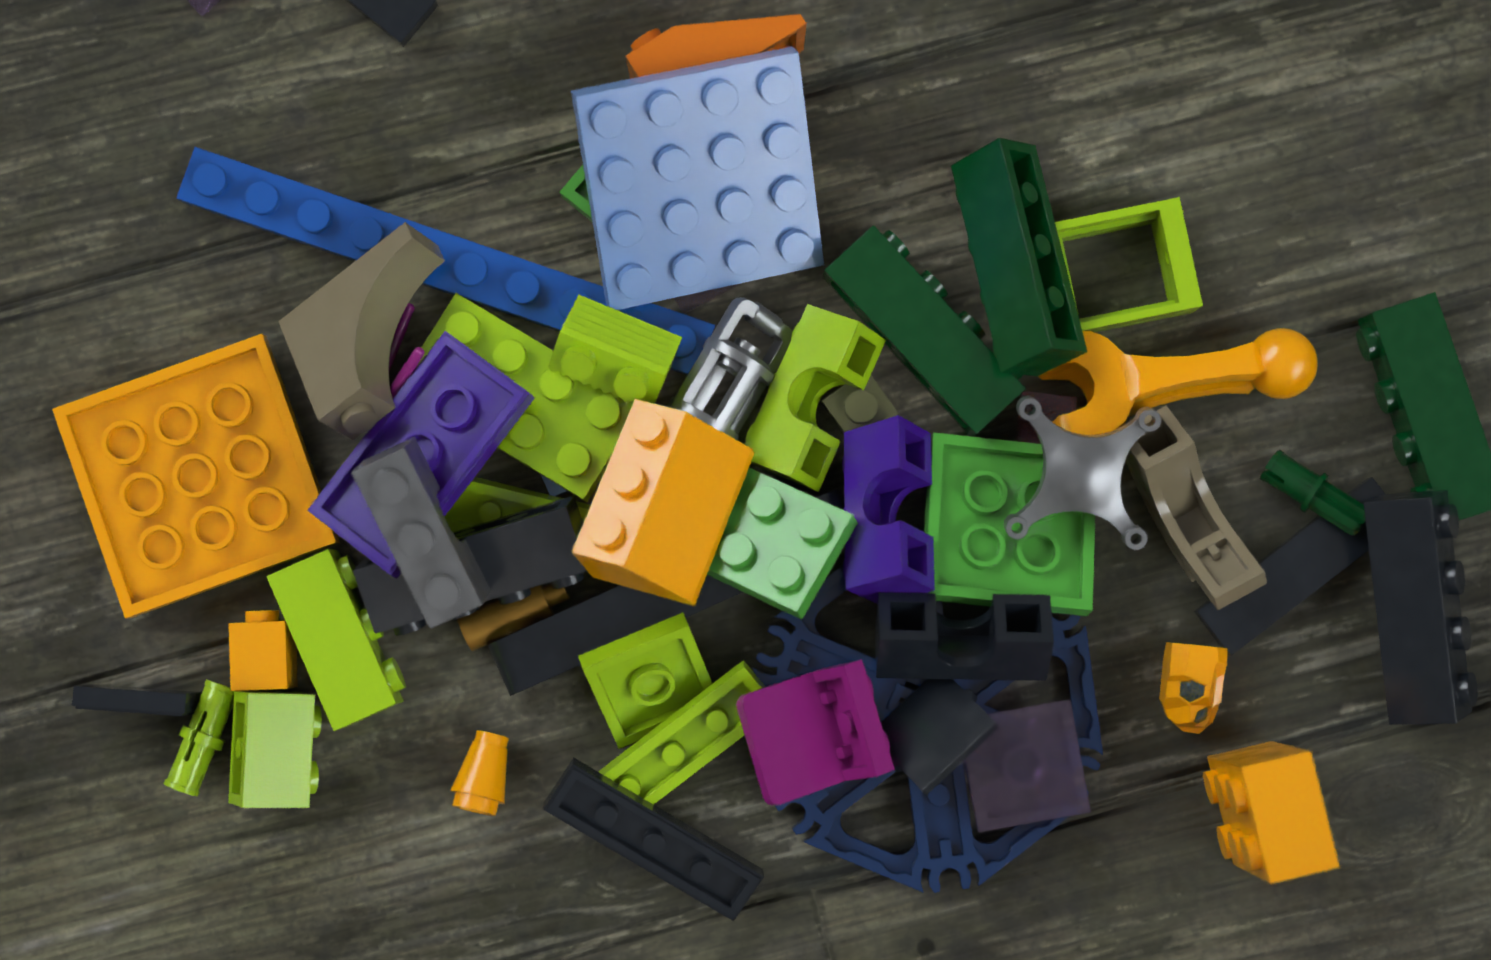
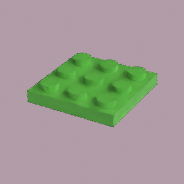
M933 432L931 435L932 485L927 486L924 532L934 537L935 591L927 593H936V601L991 606L993 594L1050 595L1052 613L1088 616L1093 611L1095 515L1077 511L1051 514L1033 523L1029 527L1026 536L1021 539L1011 538L1004 529L1003 523L1006 517L1019 512L1031 500L1039 486L1043 471L1041 444ZM1014 523L1012 530L1019 529L1020 523Z

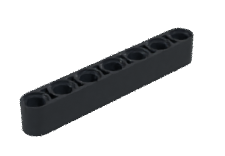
M839 489L817 497L842 510L845 507ZM707 575L696 604L692 606L620 585L489 644L488 647L507 691L512 696L581 665L578 657L581 654L680 613H684L685 618L736 596L742 593V591Z

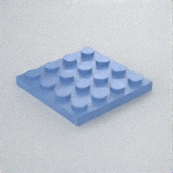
M793 46L571 91L605 301L608 307L620 310L824 265L799 52Z

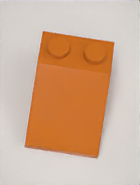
M801 14L677 25L661 33L659 28L646 32L631 44L630 47L633 51L626 55L629 76L632 79L792 46L800 53L804 50L807 23Z

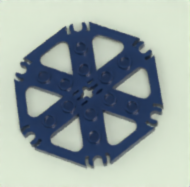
M842 565L826 577L802 620L784 611L775 616L776 618L785 619L794 625L796 629L791 634L783 627L769 625L767 632L780 637L784 643V649L776 657H770L758 652L756 659L767 667H777L776 675L761 673L754 667L753 670L755 675L767 687L824 667L862 660L866 674L873 685V698L880 722H882L901 704L899 702L901 697L907 699L915 691L905 687L906 681L920 687L927 679L876 678L875 658L829 640L818 633L815 627L817 613L846 591ZM936 601L937 612L944 616L942 601ZM1068 615L1063 620H1056L1052 617L1054 645L1051 656L1058 657L1065 664L1072 708V722L1064 732H1048L984 705L1015 680L953 679L964 691L971 689L977 696L976 703L999 726L967 758L1032 785L1038 793L1039 801L1036 809L994 842L982 843L973 837L963 762L928 795H925L907 776L915 841L912 848L904 854H893L852 837L844 832L840 823L841 815L846 809L896 772L895 770L877 777L843 781L787 803L775 805L776 809L781 811L790 803L801 804L805 809V815L801 821L792 827L795 834L805 833L811 828L814 821L820 824L811 836L803 839L804 843L924 893L921 885L923 868L929 869L927 873L928 884L934 893L940 892L939 876L943 870L948 868L958 871L961 888L968 889L971 884V874L966 865L974 862L977 871L976 884L978 886L1082 807L1080 804L1068 802L1061 796L1062 792L1066 790L1068 793L1079 798L1088 797L1090 791L1075 785L1072 776L1076 768L1087 766L1088 768L1099 770L1100 764L1096 759L1085 754H1079L1080 748L1085 747L1103 755L1086 625H1082L1075 634L1065 638L1063 631L1074 627L1081 617L1079 615Z

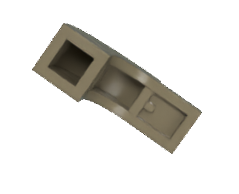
M1166 405L1157 410L1161 416L1159 428L1143 434L1131 447L1125 460L1151 517L1176 560L1191 582L1196 580L1215 608L1220 610L1267 584L1265 571L1220 510L1202 473L1194 441ZM1151 415L1145 417V424L1151 421Z

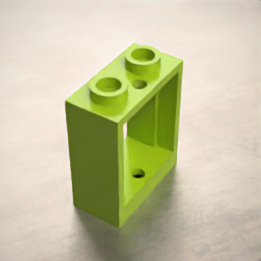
M1180 197L1055 222L1073 296L1074 291L1063 242L1149 224L1152 226L1167 301L1081 318L1079 320L1082 331H1093L1096 333L1190 314L1203 306Z

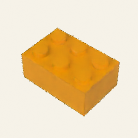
M1269 741L1207 756L1210 770L1203 772V780L1211 804H1219L1224 825L1217 826L1216 830L1220 849L1225 859L1232 858L1235 866L1270 884L1340 867L1311 751Z

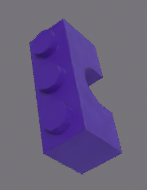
M899 415L844 432L842 470L844 473L845 507L843 510L853 514L858 523L845 544V560L843 563L845 589L876 604L878 603V592L927 593L935 591L934 537L901 520L896 521L897 511L903 499L916 489L932 485L931 433Z

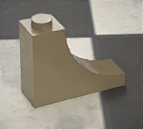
M406 222L278 321L318 421L351 440L370 430L376 422L396 408L389 384V357L394 334L400 318L414 293L424 280L445 261L438 245Z

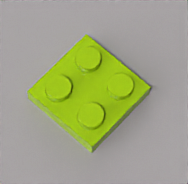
M680 613L578 656L584 674L619 749L640 740L713 684L684 613Z

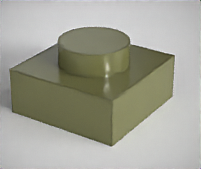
M872 375L864 391L849 385H843L821 402L843 434L846 431L899 414Z

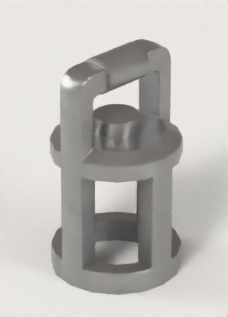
M741 297L733 299L711 337H708L705 341L702 352L667 407L685 411L737 440L739 438L738 433L764 389L772 382L773 374L791 342L793 331L783 323L780 317L759 302H753ZM743 315L745 320L767 336L774 337V342L763 360L758 358L761 351L746 340L739 337L736 338L734 343L728 340ZM727 371L736 377L714 415L710 416L703 412Z

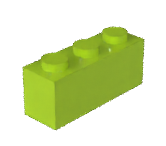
M326 549L266 577L332 729L337 731L404 702L400 690L406 688V683L396 660L393 657L385 659L377 639L384 637V633H374L366 608L363 609L355 590L358 585L353 570L356 568L353 561L348 555L341 558L338 550Z

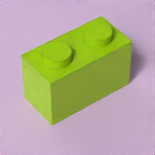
M234 691L228 803L241 808H309L310 794L316 793L319 782L318 765L316 761H312L313 738H318L322 723L321 709L319 705H315L314 694L284 691Z

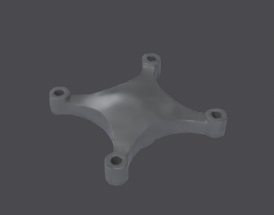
M1031 396L1020 398L1017 402L1016 410L1024 420H1028L1040 439L1043 451V471L1039 486L1031 500L1019 512L1010 514L1004 520L1003 524L1006 533L1013 539H1021L1026 536L1029 527L1041 518L1060 512L1077 511L1094 514L1107 520L1118 529L1123 542L1130 549H1142L1147 543V534L1130 520L1124 509L1120 489L1121 474L1127 454L1134 443L1146 432H1152L1159 428L1161 424L1160 414L1150 407H1142L1136 412L1135 417L1130 422L1116 430L1103 434L1084 435L1067 431L1051 422L1044 415L1040 403ZM1032 404L1033 410L1026 413L1025 406ZM1151 415V421L1145 424V417ZM1020 523V527L1017 530H1012V525ZM1137 533L1138 538L1131 541V536Z

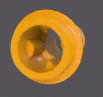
M476 731L475 739L471 743L450 792L455 793L453 807L478 814L496 816L498 805L505 804L508 737L486 731Z

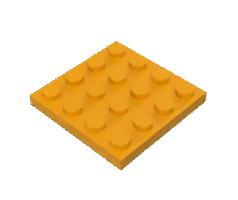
M264 334L253 336L52 409L125 618L142 615L340 543L336 532L308 511L322 491L269 341Z

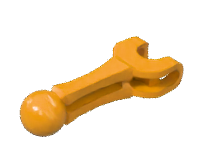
M1276 328L1266 331L1253 342L1228 350L1172 357L1125 354L1107 337L1093 331H1082L1087 353L1037 377L1042 380H1066L1081 388L1087 399L1086 407L1059 415L1052 422L1060 428L1073 433L1096 435L1108 433L1124 426L1127 418L1135 415L1142 407L1152 408L1187 398L1216 394H1249L1254 388L1263 395L1274 399L1295 397L1304 392L1313 382L1317 373L1318 358L1315 348L1309 339L1303 334L1288 328Z

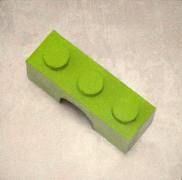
M807 304L800 322L792 332L791 342L778 371L774 374V378L769 385L768 393L757 418L747 432L745 445L752 448L755 453L751 463L769 473L819 492L841 441L818 428L816 423L818 403L822 396L835 386L849 385L864 391L886 339L859 321Z

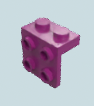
M862 660L824 667L743 694L738 698L736 704L763 799L768 805H781L843 781L877 777L895 770L890 755L889 739L882 728L873 698V685L866 674Z

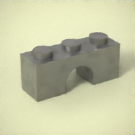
M413 437L362 461L351 473L429 628L431 629L481 606L490 591V587L466 539L459 542L444 518L437 497L440 487L416 438Z

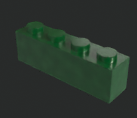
M998 138L952 164L951 169L956 186V198L961 207L968 236V248L973 257L979 281L980 298L986 310L992 335L993 352L998 360L1000 372L1039 376L1087 353V348L1036 145Z
M873 225L824 270L822 278L871 330L886 339L884 345L969 436L974 437L1026 389L1018 381L1023 375L1001 373L995 355L981 341L986 334L976 320L966 311H962L957 315L943 300L948 295L943 285L927 270L920 275L905 259L910 255L905 244L892 231L887 230L882 234Z
M1436 292L1372 312L1357 319L1360 329L1356 332L1358 347L1363 358L1373 363L1379 381L1374 384L1375 396L1381 410L1385 414L1390 413L1397 433L1392 437L1396 457L1402 466H1408L1415 487L1410 489V492L1447 490L1449 504L1455 505L1459 521L1490 511L1491 451Z

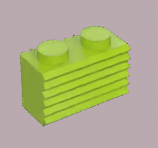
M578 294L560 330L548 367L551 372L559 371L562 377L567 375L572 381L580 380L583 385L590 383L593 390L601 388L604 394L611 392L614 398L620 397L624 402H634L637 399L655 404L682 337Z

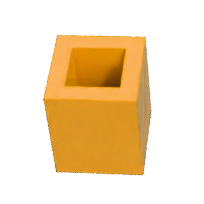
M279 610L245 611V623H229L231 691L298 687L296 644L286 621H279Z

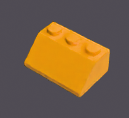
M635 399L572 550L573 555L593 578L695 606L755 454L753 449L685 411Z

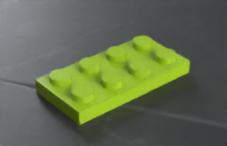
M455 293L421 348L424 349L425 353L421 361L443 332L446 331L533 395L535 399L497 449L583 501L588 502L605 473L633 402H624L620 397L614 398L611 392L604 394L601 388L593 390L590 383L583 385L580 380L572 381L567 375L562 377L559 371L551 372L548 364L553 353L552 349Z

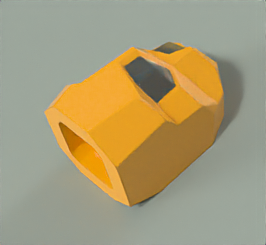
M1166 642L1159 699L1166 717L1181 731L1200 734L1213 723L1219 704L1222 701L1224 675L1227 667V648Z

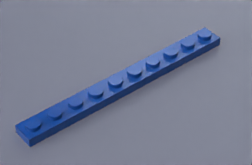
M194 147L176 197L183 203L352 261H356L406 222L436 243L445 260L424 280L422 285L451 295L457 293L471 302L559 332L578 294L606 305L603 286ZM653 303L618 310L681 336L682 340L670 370L684 375L689 374L703 350L705 341L708 337H711L716 328L714 324Z

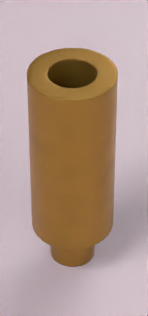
M551 583L546 586H535L530 588L531 595L524 599L504 605L499 604L498 598L491 599L479 606L478 611L457 619L470 650L475 651L553 616L552 607L570 599L566 588L552 589Z

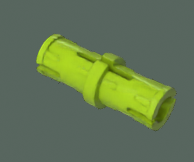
M208 679L205 680V687L189 726L183 725L179 736L183 737V741L169 775L164 781L165 786L196 797L200 793L199 789L215 750L221 751L225 740L220 737L234 704V691H231L230 687Z

